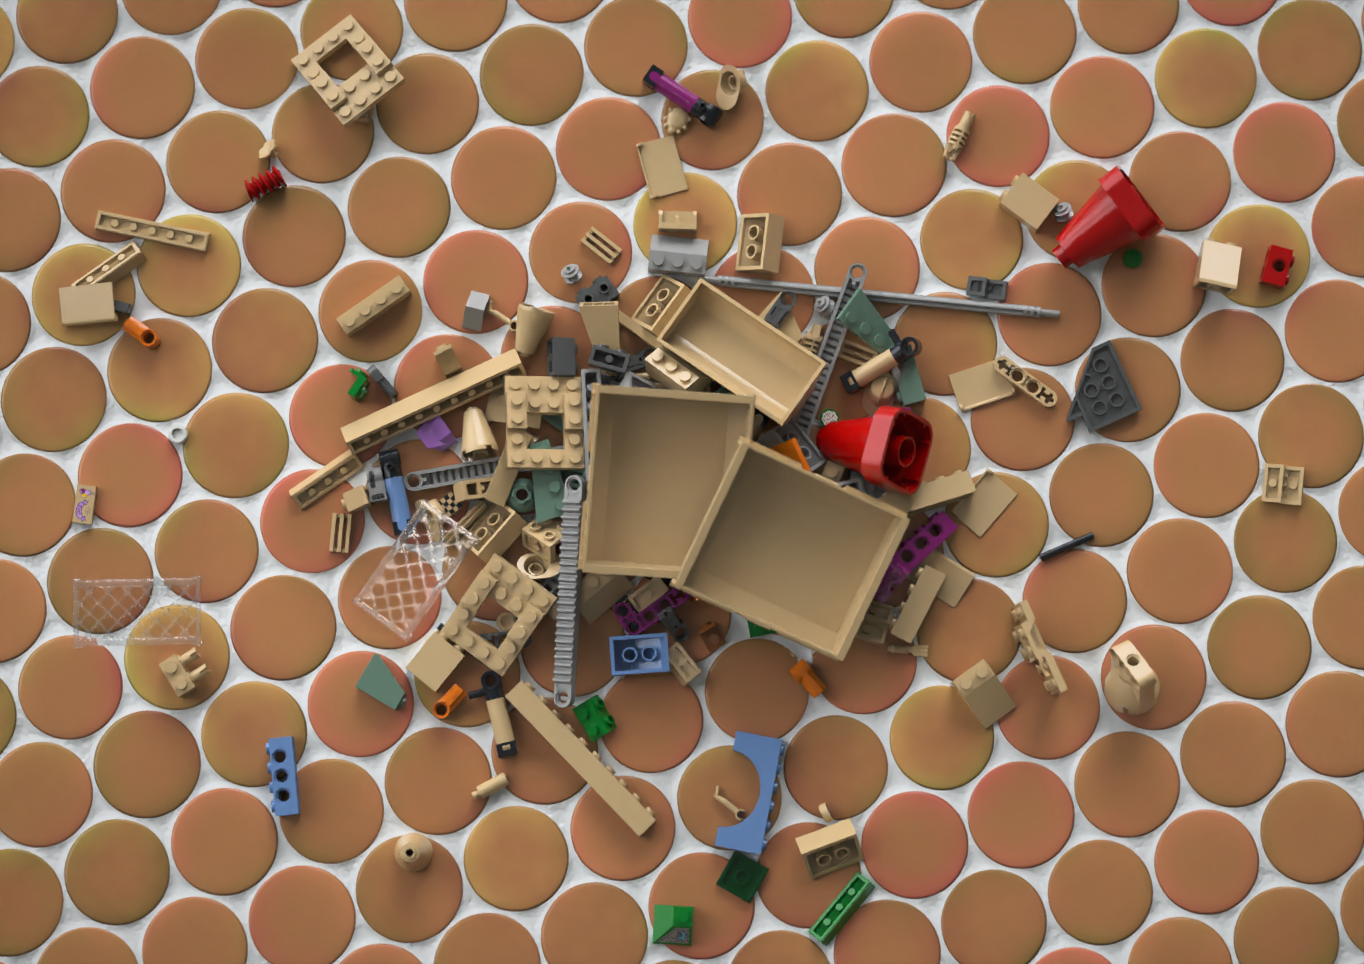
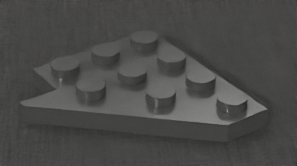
M1110 340L1091 349L1065 420L1068 423L1082 417L1089 434L1142 410Z

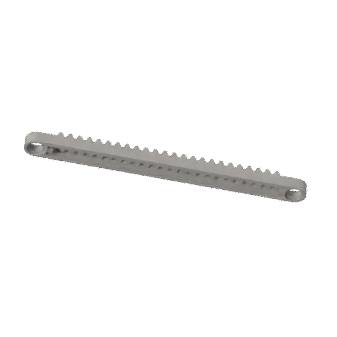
M854 263L848 269L817 355L827 362V365L816 383V389L794 418L807 436H809L847 331V328L836 318L857 288L862 290L867 276V269L861 263ZM856 267L863 270V275L860 278H855L852 275V270Z
M564 446L551 447V449H564ZM501 456L411 472L406 475L404 484L408 490L422 491L450 486L463 480L491 478ZM519 470L518 473H524L532 470ZM413 476L419 478V485L417 487L409 485V479Z
M571 475L566 479L564 499L562 500L564 504L562 508L563 515L561 516L563 519L561 523L562 538L560 539L562 545L560 546L561 554L559 557L561 561L559 562L560 569L558 571L560 574L558 578L560 584L558 585L559 592L557 593L559 600L557 601L558 608L556 611L558 615L556 619L558 622L556 624L557 631L555 632L557 638L555 639L556 647L554 650L556 654L554 655L555 670L553 671L555 675L553 678L554 702L561 708L573 705L576 692L582 569H578L582 506L583 502L586 501V481L579 475ZM575 479L580 484L577 490L572 488V482ZM564 692L568 695L566 703H563L560 698Z

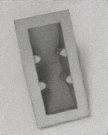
M471 291L465 306L462 328L481 332L490 295Z

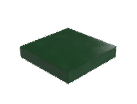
M735 850L716 885L750 903L769 869Z

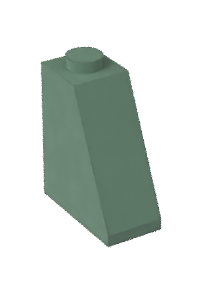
M375 653L355 687L394 710H397L398 707L402 709L407 701L405 698L406 692L382 658Z

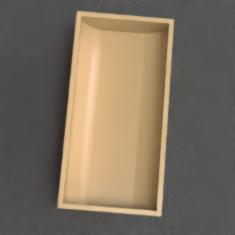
M702 278L698 280L656 339L658 343L733 394H755V408L780 426L785 425L792 416L796 417L816 389V383L827 365V362Z

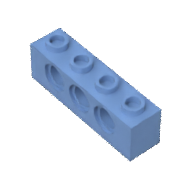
M294 737L268 739L269 743H266L267 755L270 754V762L267 765L268 773L272 774V782H269L270 793L274 794V801H271L272 813L275 812V816L301 814ZM281 751L286 755V759L282 763L276 759V755ZM281 771H285L288 775L285 782H281L278 779V774ZM283 790L289 793V799L285 802L280 799V793Z

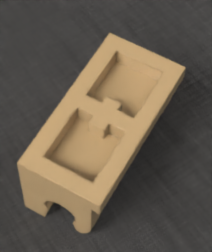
M659 210L658 232L696 233L697 211Z
M678 642L668 649L670 671L684 687L702 671Z

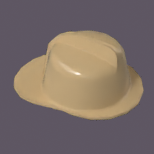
M732 65L723 66L719 75L716 100L719 107L723 110L732 109L736 105L739 94L743 93L747 86L744 70L736 69Z
M885 373L867 384L862 399L863 408L867 414L874 416L877 409L881 406L892 407L898 387L892 375Z
M432 499L425 503L420 500L416 501V511L423 521L429 536L433 541L440 542V527L446 520V513L437 499Z
M529 553L520 557L517 568L539 583L545 580V578L554 577L559 574L561 558L556 554V559L549 563L537 554Z

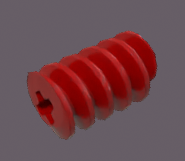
M274 166L272 167V173L267 169L265 170V176L258 173V180L252 176V183L247 179L244 180L245 188L253 203L254 196L260 200V193L265 197L267 196V190L274 193V186L278 190L281 189V183L287 187L280 171Z

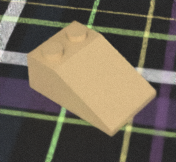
M984 659L977 662L951 682L985 729L1016 707V704Z

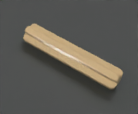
M480 500L442 538L447 545H451L488 508L487 503Z

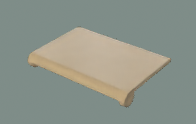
M673 135L636 144L651 199L688 189Z
M112 282L59 288L63 327L118 320L114 307Z
M994 360L948 375L961 412L1016 394L1012 384L994 371ZM1004 361L997 362L1000 370L1002 368L1006 369Z
M504 386L490 392L485 413L486 420L507 423ZM527 415V427L540 429L543 415Z
M987 469L975 482L976 492L974 496L959 501L950 511L979 537L983 535L1017 495L1016 492L993 474L990 469Z
M935 549L906 578L916 583L918 578L915 575L919 568H924L925 565L945 574L946 577L936 597L955 608L975 574Z

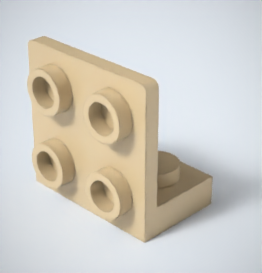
M557 517L537 524L535 518L522 528V545L544 560L552 563L556 559L555 545L562 538L561 523L563 519Z

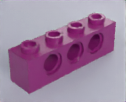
M936 511L929 518L931 522L928 525L924 526L922 524L914 531L917 534L912 539L908 537L900 544L903 548L898 552L895 551L891 562L894 565L899 562L911 572L944 542L958 526L944 511L940 513ZM930 527H937L940 531L939 535L932 536L929 532ZM916 540H924L926 547L918 549L915 545ZM902 553H910L911 561L904 562L901 559Z

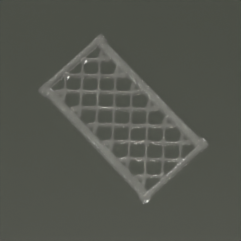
M422 499L413 517L359 595H356L352 602L387 626L404 641L409 642L413 631L473 545L476 546L479 542L478 537L461 527L427 500ZM429 509L438 517L429 519L425 511ZM438 520L440 531L431 532L429 521ZM442 520L451 525L453 529L444 530ZM418 522H425L427 533L418 534L414 527ZM453 531L456 542L447 544L444 533ZM458 531L468 538L467 542L459 541ZM439 533L442 535L443 544L434 546L431 535ZM428 536L430 546L421 548L418 537ZM407 537L415 538L416 549H406L404 542ZM447 546H457L460 552L456 558L448 556ZM443 547L445 558L436 559L434 548ZM430 549L432 560L423 561L420 551ZM417 551L419 562L409 563L407 553ZM396 553H403L405 555V564L396 565L393 559ZM437 561H446L449 568L445 573L437 571ZM431 562L434 566V573L426 575L423 570V564ZM418 564L420 565L421 576L413 577L410 573V565ZM405 566L408 571V577L400 579L397 575V567ZM386 568L394 570V580H385L382 573ZM425 577H436L438 583L435 588H428L426 586ZM422 578L424 588L415 590L412 579ZM408 580L411 590L401 592L399 581ZM395 582L397 593L388 594L386 583ZM375 584H382L384 595L375 596L372 590ZM415 592H425L427 599L423 604L416 603ZM410 593L413 604L403 605L402 594ZM397 595L400 606L390 607L389 596ZM384 597L387 608L377 609L376 598ZM364 599H371L373 601L374 610L363 603ZM405 607H414L417 614L413 619L405 618ZM400 609L402 620H392L391 610ZM387 611L389 621L378 614V612ZM402 622L406 628L403 632L393 623Z
M193 576V578L105 580L73 578V648H81L82 646L193 644V646H201V576ZM191 585H196L195 599L188 594ZM141 586L144 594L136 600L131 596L130 592L133 587ZM152 586H160L163 590V594L158 599H154L149 593ZM171 586H180L182 589V594L177 599H174L169 594ZM95 587H103L105 595L99 601L92 596ZM114 587H122L125 592L119 600H116L111 595ZM79 588H83L86 592V596L81 601H79ZM184 594H187L192 599V603L187 608H183L178 603V600ZM127 595L134 600V604L128 610L121 605V601ZM145 595H148L154 601L148 609H145L140 604L141 599ZM164 595H168L173 600V603L167 609L159 604V600ZM88 596L96 602L95 606L89 611L82 605V602ZM107 596H110L115 601L110 610H107L101 604ZM196 603V618H193L188 613V609ZM156 604L163 609V613L157 619L149 612ZM174 604H177L183 610L177 618H174L169 613V609ZM117 605L125 611L120 619H116L111 614V611ZM136 605H139L144 610V613L138 619H135L130 613ZM79 606L86 611V615L81 620H79ZM97 606H101L106 612L100 620H97L92 615V611ZM185 613L192 618V622L186 628L178 622L179 618ZM146 614L154 620L149 628H145L140 623V620ZM164 614H168L173 619V622L167 628H164L159 623ZM89 615L96 621V624L90 630L82 624L83 620ZM107 615H110L115 620V624L110 629H106L101 623ZM126 615H130L134 619V624L129 629H126L121 624V620ZM177 623L183 631L180 636L172 637L169 629ZM193 623H196V636H191L188 632L189 627ZM118 624L125 630L122 638H114L111 630ZM136 624H139L144 629L141 637H133L130 632ZM155 624H159L163 628V633L160 637H152L150 629ZM79 625L86 630L83 639H79ZM97 625L102 626L106 631L103 638H95L92 634V630Z

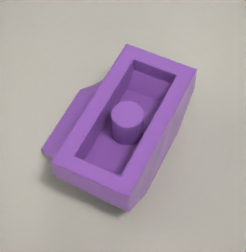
M440 416L420 424L416 432L427 449H438L443 452L458 442Z

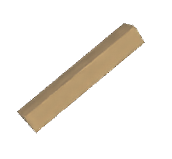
M132 241L71 284V286L112 282L114 284L144 263L146 258L136 243Z
M526 433V445L528 449L533 436ZM506 445L484 497L486 501L502 507L506 504L519 470L507 469Z
M349 449L289 490V493L302 510L365 466L356 454L352 455Z

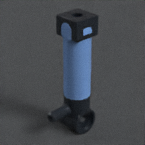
M398 448L378 452L393 521L394 535L399 537L414 534L415 530Z

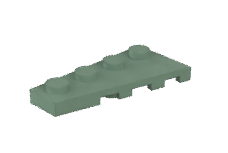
M857 288L836 319L880 355L895 346L888 334V331L891 329L861 288Z
M546 439L531 444L530 449H551L549 440ZM532 470L536 523L540 524L562 516V508L564 507L562 500L564 499L565 486L559 470Z

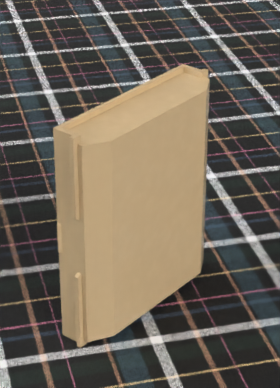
M592 383L587 450L590 452L587 500L583 502L578 569H582L586 573L677 579L684 559L731 460L740 447V444L737 443L740 435L752 440L756 395L720 394Z
M740 435L737 442L740 444V447L731 460L684 559L677 579L673 578L670 586L727 612H735L742 615L748 621L768 630H775L778 635L835 661H843L910 522V519L907 518L908 513L848 485L843 488L825 477L803 469L801 463Z

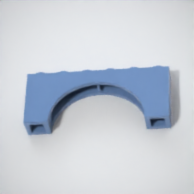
M736 731L733 750L748 757L756 767L760 779V795L756 807L744 821L729 827L718 826L715 846L760 855L761 851H765L767 840L764 839V834L769 832L771 823L770 820H767L768 813H772L774 801H771L772 793L776 794L778 782L774 781L776 774L780 775L782 764L778 763L779 755L783 756L785 749L782 739Z

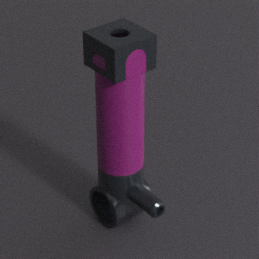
M654 64L642 79V84L653 91L656 90L695 116L710 129L715 127L723 115V112L718 107L707 103L665 75L664 71Z

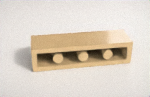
M398 275L336 318V320L348 337H351L412 293Z
M925 565L924 568L920 567L915 575L918 578L916 584L910 585L906 593L909 595L907 601H902L897 610L900 612V615L897 619L893 618L889 629H891L890 634L909 644L912 643L946 577L945 574L928 565Z

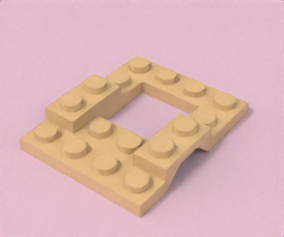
M351 14L291 59L295 67L321 96L345 128L406 82L392 62ZM349 42L367 65L337 87L319 64Z
M505 376L507 469L584 470L581 377ZM527 415H562L564 449H527Z
M494 553L460 600L461 602L440 632L503 677L526 645L532 632L549 612L558 597L500 555ZM488 597L518 617L499 648L468 627Z
M1027 599L1012 607L1011 615L1015 622L1018 621L1019 625L1013 627L1014 632H1012V636L1015 642H1019L1022 647L1020 653L1024 661L1028 660V663L1036 660V670L1039 675H1043L1045 679L1043 685L1047 692H1051L1053 695L1067 690L1068 688L1054 657L1047 650L1034 622L1035 616Z

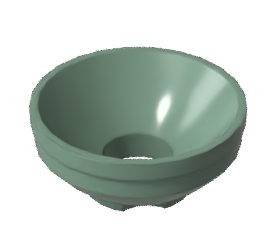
M526 478L515 480L506 501L508 506L515 512L528 513L535 509L533 481ZM525 489L528 492V497L525 500H519L516 496L518 490Z

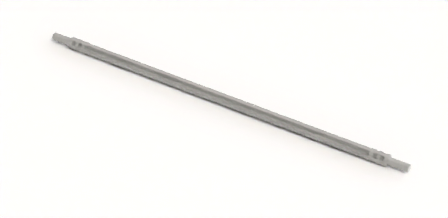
M699 276V279L702 278L709 284H717L718 287L769 292L791 291L794 294L820 297L826 295L830 298H838L842 287L733 276ZM862 289L871 302L1040 318V316L1059 318L1060 310L1041 309L1039 306Z

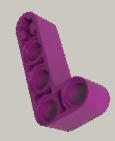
M674 588L638 614H635L631 607L624 602L618 603L615 606L614 614L628 635H639L660 621L658 614L663 611L660 608L662 601H669L672 608L676 610L689 600L690 594L685 593V599L678 598L676 600L678 604L674 605L673 600L669 597L672 595L675 598L678 595L677 591L679 589ZM621 606L628 609V614L624 617L617 614V610ZM648 611L655 614V619L651 622L644 619V614ZM632 622H636L639 625V630L635 633L628 630V626Z

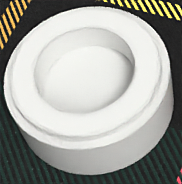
M174 425L169 429L168 437L173 443L182 444L188 438V431L182 425Z

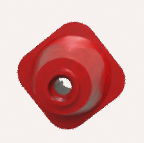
M1114 167L1098 180L1101 184L1099 188L1056 237L1060 245L1052 251L1065 268L1072 263L1080 268L1142 239L1148 242L1166 228L1121 167Z
M881 406L873 417L829 422L824 428L819 430L816 436V445L826 459L863 475L870 483L888 492L913 495L919 489L933 441V430L927 420L905 408Z

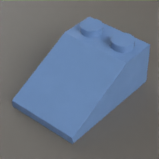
M667 633L609 637L612 676L670 672Z

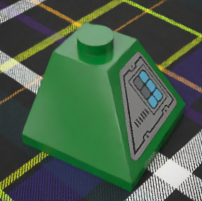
M655 904L652 943L691 946L693 906Z

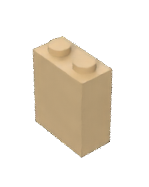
M1022 173L1020 177L1016 175L1011 181V189L1009 191L1005 190L999 197L1001 202L998 206L1035 233L1060 199L1025 173Z
M434 632L406 666V669L435 692L439 691L466 657L463 655L465 650L457 644L452 646L448 642L449 638L441 632L439 634Z

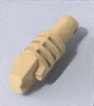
M969 111L964 112L959 125L954 127L946 143L942 157L950 162L955 161L970 135L969 128L976 115H970L971 112Z
M818 324L813 325L811 333H806L802 345L816 356L823 338L819 336L822 326Z

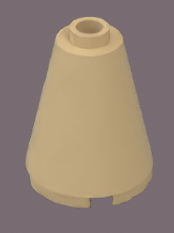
M519 303L515 350L518 351V355L529 357V354H534L554 319V312L534 307V305Z
M475 406L467 408L463 415L462 460L469 462L468 458H474V461L495 457V453L499 454V447L482 409H478Z
M408 833L397 841L394 856L399 866L412 872L420 871L431 862L433 847L429 839L424 835ZM409 849H412V850H413V852H414L413 856H409V854H408V850H409Z

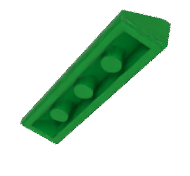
M857 872L808 932L822 944L828 946L875 889V886Z

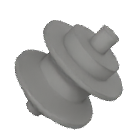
M1067 202L1059 203L1053 208V214L1058 222H1067L1074 215L1071 205Z
M577 264L566 265L561 271V275L567 284L577 283L582 278V272Z
M826 295L817 299L814 305L815 311L819 312L823 317L830 315L835 308V302Z

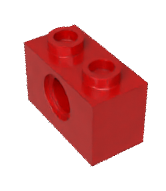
M1271 244L1266 253L1258 284L1280 290L1284 285L1287 286L1290 279L1288 270L1289 267L1292 268L1295 256H1292L1294 250ZM1274 263L1282 266V272H1277L1274 269Z

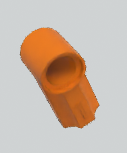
M131 316L124 323L122 329L147 348L155 349L160 345V336L135 317ZM154 335L153 342L147 344V337Z
M803 658L788 671L814 698L827 688Z
M454 684L434 704V716L439 720L448 718L450 713L467 694L458 685ZM441 705L447 708L446 714L442 716L436 713L437 707Z

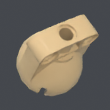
M1129 640L1110 648L1111 670L1105 679L1104 694L1108 703L1121 713H1124L1125 709H1128V714L1130 715L1147 712L1154 707L1160 695V681L1157 674Z

